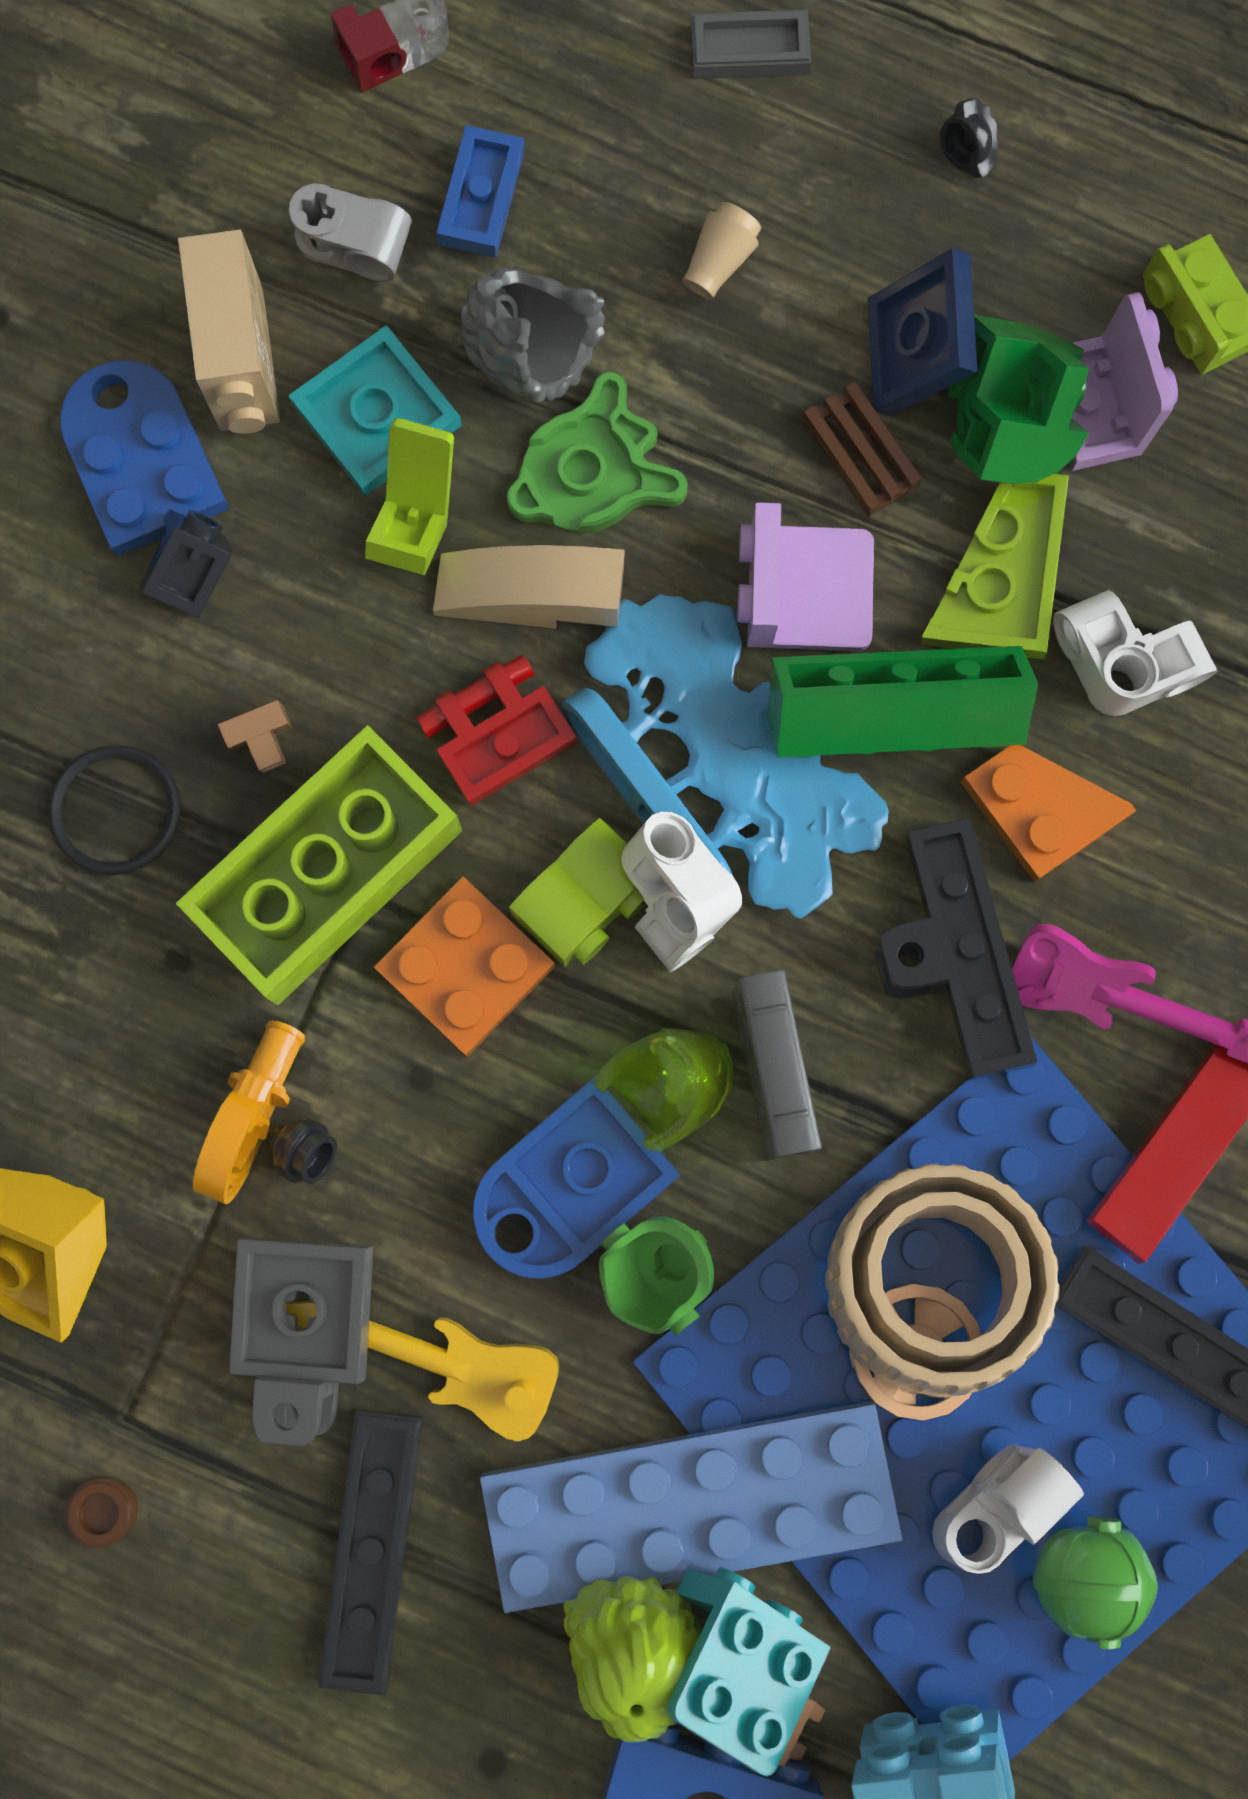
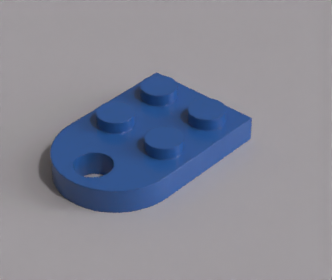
M112 361L92 368L72 385L61 409L60 425L62 436L109 546L116 557L163 538L167 531L163 520L169 509L185 516L189 510H194L208 517L230 509L175 387L161 372L140 362ZM122 385L128 388L127 399L119 407L105 409L98 406L99 395L108 386Z
M595 1076L495 1162L486 1172L479 1184L474 1199L473 1218L475 1230L487 1254L507 1271L528 1278L554 1277L568 1272L585 1260L601 1246V1242L623 1223L626 1224L680 1176V1173ZM509 1214L523 1215L530 1221L533 1227L534 1235L531 1244L527 1249L519 1253L505 1251L496 1240V1227L500 1220Z

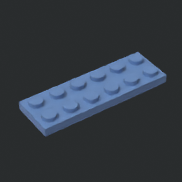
M874 1401L483 1472L480 1476L504 1613L576 1599L579 1590L586 1585H591L595 1580L616 1582L620 1577L631 1576L638 1580L653 1577L662 1585L682 1581L688 1568L709 1575H715L719 1567L734 1572L903 1541Z

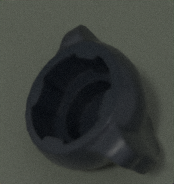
M978 98L960 101L955 108L954 114L946 119L940 131L941 147L947 159L954 166L966 169L976 178L986 176L989 170L995 166V156L999 148L996 138L997 124L991 117L989 106L982 104Z

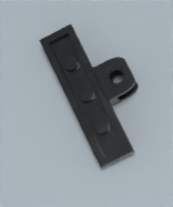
M970 817L908 831L905 839L927 918L895 926L881 937L880 945L875 952V958L885 994L894 999H912L943 992L946 988L970 1080L1034 1066L1037 1063V1058ZM899 957H910L917 966L907 967L900 962Z

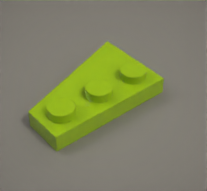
M1053 474L1033 483H999L958 569L955 570L933 618H931L921 637L920 645L950 649L1022 646L1027 658L1045 659L1048 649L1069 475Z

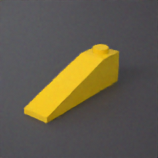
M0 1168V1314L15 1323L62 1343L72 1330L107 1247L104 1198L94 1195L84 1188L75 1187L49 1175Z

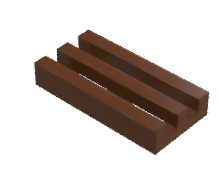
M856 381L847 385L844 388V392L838 396L834 393L824 399L823 405L818 408L814 405L804 411L803 422L868 517L919 487L922 481L921 476ZM849 407L900 481L899 483H896L845 408ZM830 417L834 419L852 445L854 452L883 491L881 494L875 495L825 420Z

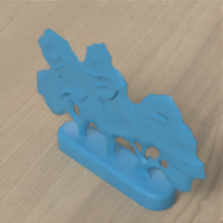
M659 594L643 606L630 600H621L617 627L605 626V631L602 635L587 646L584 665L590 675L606 685H619L627 689L629 700L628 719L621 722L596 691L583 688L561 703L566 721L643 825L653 814L659 812H673L682 816L692 825L697 836L719 864L731 875L732 872L718 848L726 845L743 849L750 863L748 891L755 905L766 906L773 910L788 908L794 917L802 919L833 894L829 851L835 848L844 853H856L863 850L875 851L880 847L883 838L882 826L888 823L889 809L886 802L858 773H843L837 769L822 766L820 764V755L808 758H777L767 721L770 682H762L750 693L739 690L733 684L735 665L740 658L742 641L736 613L731 606L709 601L691 603L681 596H667ZM637 668L641 672L639 682L632 687L626 676L630 670ZM657 677L662 680L665 686L662 702L651 714H647L644 712V709L651 704L646 697L642 698V695L650 678ZM666 710L678 716L676 722L663 723L659 718ZM650 728L665 729L675 733L685 743L690 754L688 766L666 781L637 744L640 737ZM688 786L699 788L703 794L718 800L724 809L713 832L706 835L676 795ZM750 823L759 826L758 834L751 838H745L737 832Z

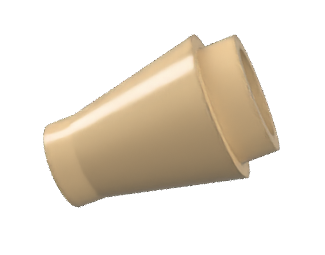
M721 202L715 212H708L689 269L682 279L683 284L695 294L705 299L713 300L719 288L758 247L759 243L756 237L761 230L759 222L742 208L728 202Z

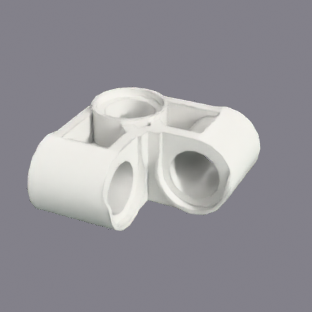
M1110 590L1054 613L1053 628L1059 646L1071 661L1088 695L1089 701L1095 709L1105 715H1124L1163 697L1180 694L1206 681L1218 671L1191 620L1186 619L1182 623L1154 635L1149 633L1142 636L1139 628L1135 629L1120 599ZM1117 670L1128 675L1132 680L1133 691L1123 690L1118 687L1112 680L1111 671Z
M673 812L653 814L623 849L621 856L623 869L628 878L643 895V900L648 905L645 910L647 913L636 924L635 928L671 973L710 944L714 939L713 935L739 911L742 905L739 885L700 840L692 825L682 816Z
M1016 1443L1011 1444L990 1459L974 1477L973 1482L940 1512L934 1522L932 1531L934 1546L941 1557L965 1571L976 1574L990 1572L998 1567L1024 1539L1034 1545L1084 1493L1066 1469L1045 1450L1021 1447ZM976 1519L982 1527V1544L975 1553L962 1556L957 1548V1532L962 1524Z

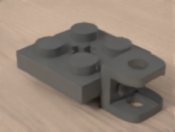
M259 1237L238 1239L229 1374L261 1376L254 1380L252 1412L254 1431L261 1442L306 1446L315 1439L316 1435H323L333 1425L337 1412L339 1383L360 1384L366 1380L373 1245ZM300 1291L307 1293L310 1302L316 1304L317 1316L309 1318L306 1328L298 1326L299 1320L297 1315L287 1313V1303L298 1299Z

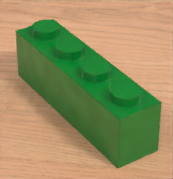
M1022 646L772 657L767 721L777 758H808L816 755L855 753L868 755L876 752L934 751L951 748H995L998 746L1026 745L1038 682Z

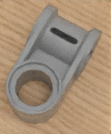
M316 183L303 186L296 191L289 204V215L295 227V240L299 251L306 258L314 262L352 271L374 281L389 282L394 279L412 223L410 215L404 209L385 200L365 198L331 188L325 184ZM322 200L326 202L327 209H323ZM312 239L316 240L317 247L313 245Z

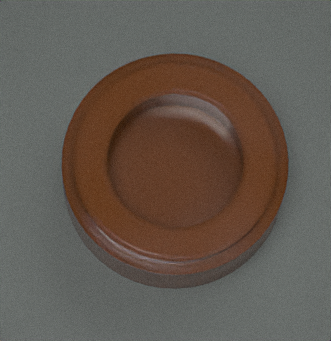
M110 1476L94 1478L79 1486L71 1495L65 1514L68 1530L75 1540L90 1548L111 1546L124 1538L133 1528L138 1514L137 1499L132 1489L118 1478Z

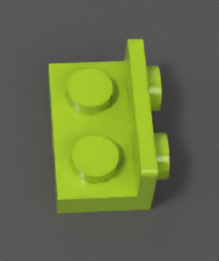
M1208 234L1174 251L1170 244L1158 248L1142 277L1144 278V286L1149 300L1156 308L1163 310L1174 328L1176 344L1181 353L1186 358L1193 360L1201 375L1247 353L1248 295L1212 235Z

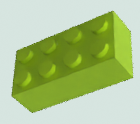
M367 725L176 904L264 997L279 1005L463 830L458 816Z

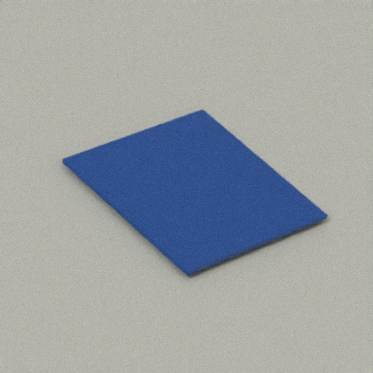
M1031 1037L1037 1058V1063L1034 1066L975 1080L967 1079L694 1309L699 1317L677 1336L671 1330H668L632 1362L690 1434L871 1401L858 1381L855 1368L852 1367L849 1356L850 1348L841 1341L837 1334L838 1327L835 1320L830 1317L828 1310L829 1294L825 1289V1274L828 1269L827 1258L829 1250L846 1214L867 1191L896 1172L907 1168L917 1169L923 1164L937 1163L942 1166L958 1164L964 1165L971 1170H981L993 1175L996 1180L1003 1184H1008L1017 1191L1018 1195L1027 1204H1030L1038 1214L1039 1221L1047 1229L1052 1240L1051 1246L1055 1256H1057L1059 1267L1057 1272L1058 1284H1060L1080 1248L1088 1246L1246 1348H1248V1290L1182 1213H1180L1148 1260L1139 1264L1086 1222L1133 1155ZM945 1218L916 1219L896 1228L889 1236L881 1260L884 1292L906 1284L941 1288L963 1302L978 1322L982 1335L995 1320L1002 1298L1000 1268L989 1246L967 1226ZM914 1298L904 1299L892 1304L900 1319L906 1324H914ZM1056 1306L1054 1307L1055 1317L1051 1328L1043 1335V1343L1036 1353L1006 1379L984 1390L972 1393L969 1399L951 1413L923 1421L895 1416L875 1404L903 1541L792 1561L922 1724L941 1722V1712L956 1705H976L981 1711L999 1709L1009 1761L1248 1549V1430ZM963 1326L942 1338L943 1342H969ZM870 1370L872 1377H874L875 1374ZM916 1394V1405L920 1406L935 1404L943 1400V1398L929 1397L926 1394ZM1016 1443L1021 1447L1045 1450L1074 1478L1084 1495L1034 1545L1024 1539L998 1567L990 1572L980 1574L968 1572L941 1557L934 1546L932 1535L934 1522L940 1512L973 1482L974 1477L981 1468L997 1453L1011 1444ZM1088 1516L1110 1517L1121 1520V1528L1127 1529L1135 1535L1146 1552L1156 1574L1158 1590L1156 1600L1149 1615L1139 1629L1132 1635L1121 1639V1648L1099 1649V1643L1087 1641V1638L1067 1635L1047 1616L1039 1602L1036 1589L1033 1588V1569L1037 1565L1044 1544L1060 1530L1087 1526ZM976 1519L969 1520L962 1524L957 1532V1548L962 1556L971 1555L979 1549L983 1540L982 1527Z

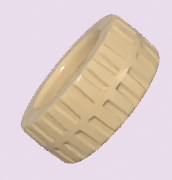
M937 1163L923 1164L917 1169L907 1168L901 1170L888 1179L880 1181L867 1191L846 1214L836 1232L827 1258L828 1269L825 1274V1289L829 1294L827 1306L830 1317L835 1320L838 1327L837 1334L843 1344L848 1345L853 1352L854 1359L862 1367L869 1368L877 1379L886 1384L892 1383L898 1386L901 1391L913 1395L926 1394L929 1397L937 1398L966 1395L984 1390L1006 1379L1023 1366L1043 1343V1335L1051 1328L1055 1317V1303L1059 1300L1060 1286L1057 1282V1272L1059 1271L1057 1256L1053 1252L1052 1240L1048 1231L1039 1221L1038 1214L1008 1184L999 1182L993 1175L984 1171L971 1170L964 1165L951 1164L949 1166H942ZM920 1218H945L967 1226L989 1246L1000 1268L1002 1298L995 1320L980 1337L969 1342H939L916 1333L895 1314L883 1290L881 1260L888 1238L896 1228Z

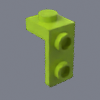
M401 418L393 420L389 428L386 500L366 540L365 559L425 575L447 527L454 436L452 433Z

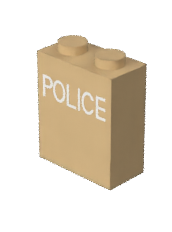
M242 230L178 238L196 381L220 431L230 430L234 433L249 434L262 430L267 424L281 423L263 287Z

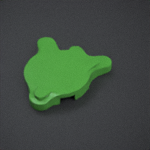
M610 371L602 373L596 378L590 395L579 407L570 412L555 416L541 425L531 436L529 448L524 456L519 476L507 492L508 508L516 519L525 523L542 522L566 532L583 534L598 532L612 526L628 513L642 506L674 507L683 503L687 495V479L683 473L676 469L650 463L643 457L647 451L656 445L657 428L650 421L638 417L628 410L626 405L627 384L622 376Z

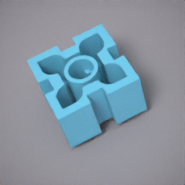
M963 1704L952 1706L942 1711L940 1714L941 1722L919 1725L918 1718H913L908 1713L894 1712L879 1716L872 1723L864 1724L859 1747L862 1759L856 1761L852 1780L854 1799H1015V1787L999 1709L981 1711L976 1705Z

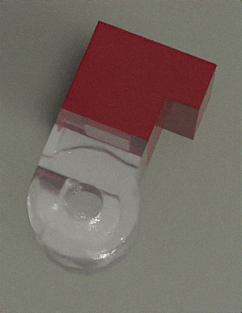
M396 0L394 3L386 4L362 16H358L351 3L330 13L336 47L361 93L435 59L444 52L448 45L449 29L445 0Z

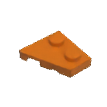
M1010 745L966 775L960 782L1034 883L1136 812V809L1130 802L1021 745Z

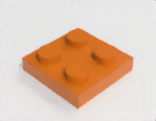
M463 876L374 968L468 1057L555 967V962Z

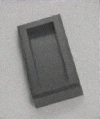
M808 9L691 13L690 35L693 79L810 75L811 47Z

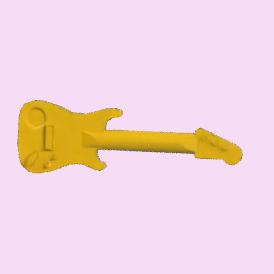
M310 1301L288 1302L287 1313L297 1315L299 1320L298 1326L306 1328L309 1318L317 1316L316 1304ZM440 1317L435 1321L434 1326L443 1332L449 1341L448 1349L369 1320V1349L447 1378L446 1385L441 1390L434 1389L428 1395L432 1403L438 1405L457 1404L469 1409L490 1429L509 1440L519 1442L530 1438L535 1433L548 1409L559 1373L558 1357L549 1349L536 1345H496L482 1341L459 1323L449 1318Z

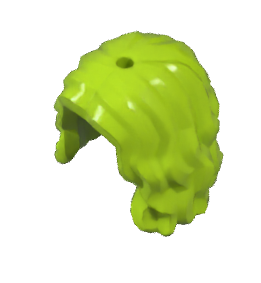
M631 1576L620 1577L616 1582L595 1580L591 1585L581 1588L576 1599L568 1600L563 1605L566 1613L563 1625L567 1635L571 1638L569 1643L572 1656L571 1664L577 1677L579 1699L582 1706L592 1719L602 1721L610 1737L622 1739L628 1743L659 1738L666 1732L668 1726L677 1724L668 1715V1702L701 1634V1625L695 1613L691 1612V1604L680 1596L679 1593H676L677 1590H663L660 1582L653 1577L638 1580Z

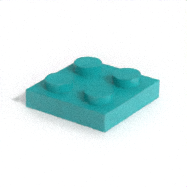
M387 325L288 395L293 408L364 497L387 481L389 428L395 418L405 419L453 433L462 426L460 415Z

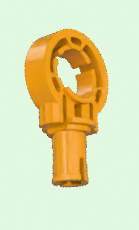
M273 1020L268 1021L265 1027L266 1031L248 1069H242L239 1073L232 1072L227 1082L234 1090L228 1095L224 1103L220 1105V1109L204 1141L193 1178V1191L223 1204H229L241 1189L256 1159L262 1141H265L270 1125L269 1119L275 1107L286 1108L290 1098L286 1094L285 1087L282 1085L300 1046L305 1041V1035L286 1023Z

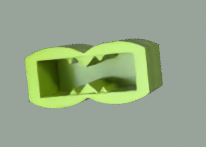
M601 818L596 820L577 837L559 858L544 870L509 906L511 916L564 968L576 958L583 965L587 963L609 940L610 937L604 932V929L614 919L622 914L629 920L646 905L643 895L628 878L622 866L621 856L627 843Z

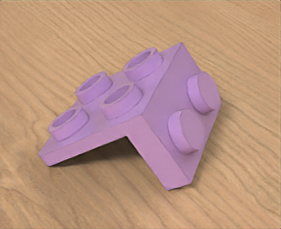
M1139 292L1124 296L1102 336L1074 342V344L1084 349L1080 361L1089 368V372L1086 377L1084 398L1080 405L1075 408L1072 418L1086 429L1089 434L1078 454L1069 462L1071 471L1142 455L1177 402L1178 388L1175 375L1169 367L1164 368L1158 349L1160 331L1157 317L1151 309L1146 310L1143 297Z
M756 502L752 523L741 524L739 537V562L749 563V585L739 584L737 622L748 623L747 647L863 651L868 648L873 632V535L865 529L781 526V503Z

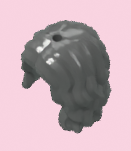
M501 268L495 274L478 279L467 292V298L463 303L461 313V335L466 353L472 364L484 373L497 387L507 389L514 396H520L535 402L552 401L555 398L562 397L569 386H576L580 382L583 369L590 365L593 359L592 348L604 337L605 333L603 329L605 317L601 312L604 306L603 297H598L592 289L568 288L560 282L544 276L532 275L515 268Z

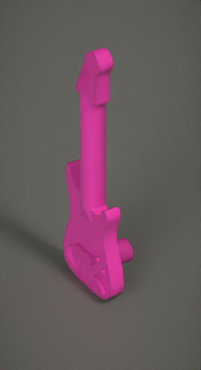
M1037 924L1026 934L1012 965V972L1023 1006L1040 1010L1071 1011L1085 1016L1102 1029L1111 1028L1112 1014L1107 1012L1106 1008L1112 1006L1227 1048L1228 1056L1248 1063V1020L1242 1019L1236 1025L1129 986L1130 984L1140 982L1152 984L1155 981V969L1135 961L1103 957L1092 952L1080 940L1054 925Z

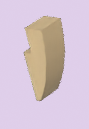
M532 545L478 548L442 553L433 614L434 616L552 629H556L557 621L617 627L625 550L584 546Z

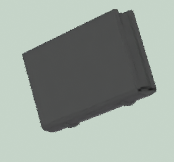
M785 970L740 978L732 991L766 1161L775 1160L790 1154H805L822 1149Z

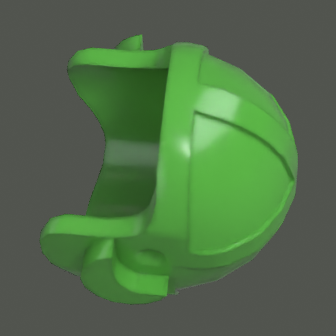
M659 1216L644 1220L632 1230H629L623 1223L601 1242L606 1252L600 1257L599 1271L605 1300L611 1313L620 1320L653 1334H660L670 1329L677 1336L699 1317L694 1308L710 1294L714 1281L712 1256L706 1244L708 1241L699 1230L695 1231L685 1223L674 1218Z
M1088 1516L1087 1526L1060 1530L1044 1544L1037 1565L1033 1569V1588L1036 1589L1039 1602L1047 1616L1067 1635L1087 1638V1641L1099 1643V1649L1121 1648V1639L1132 1635L1140 1628L1156 1600L1158 1584L1150 1560L1135 1535L1129 1530L1121 1528V1520L1116 1518Z

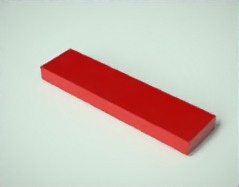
M1238 1020L1233 1022V1024L1236 1025L1239 1023ZM1214 1044L1086 1220L1089 1225L1137 1264L1148 1260L1248 1119V1063L1228 1056L1227 1048Z

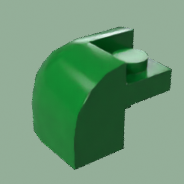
M974 315L977 373L949 387L947 398L958 399V433L954 432L949 442L956 455L980 480L1010 484L1038 482L1059 472L1078 454L1089 434L1086 429L1072 418L1075 408L1082 402L1086 391V377L1089 368L1080 361L1084 349L1067 339L1030 325Z

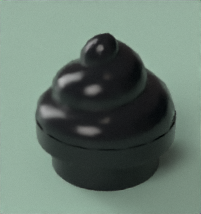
M313 1119L295 1120L286 1126L279 1125L270 1132L269 1148L273 1155L272 1163L277 1174L292 1183L303 1181L307 1184H313L319 1181L331 1167L336 1156L337 1142L335 1138L329 1135L328 1129L324 1124Z

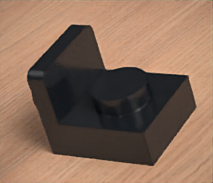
M169 509L163 520L167 531L139 584L143 594L199 618L232 556V551L225 535L221 533L223 527L218 522L194 510H189L185 516Z

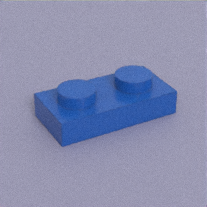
M465 125L436 232L438 245L497 258L525 152L524 138Z

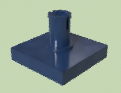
M951 248L868 297L873 408L876 412L893 416L977 373L970 254Z

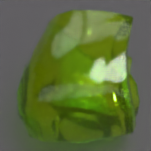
M662 1028L647 1034L619 1051L602 1066L594 1085L602 1093L608 1087L613 1088L642 1114L655 1132L644 1138L643 1145L646 1149L659 1153L700 1129L721 1110L732 1088L734 1066L728 1046L707 1032L680 1028Z

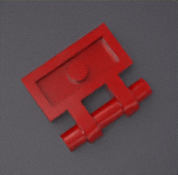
M523 654L503 666L498 661L482 670L484 677L455 694L451 690L446 691L433 699L436 704L435 706L415 717L427 738L432 737L447 727L453 731L456 738L439 747L436 751L470 807L577 744L576 735L545 686L540 687L523 698L516 689V686L535 675ZM497 698L504 709L474 727L467 715Z

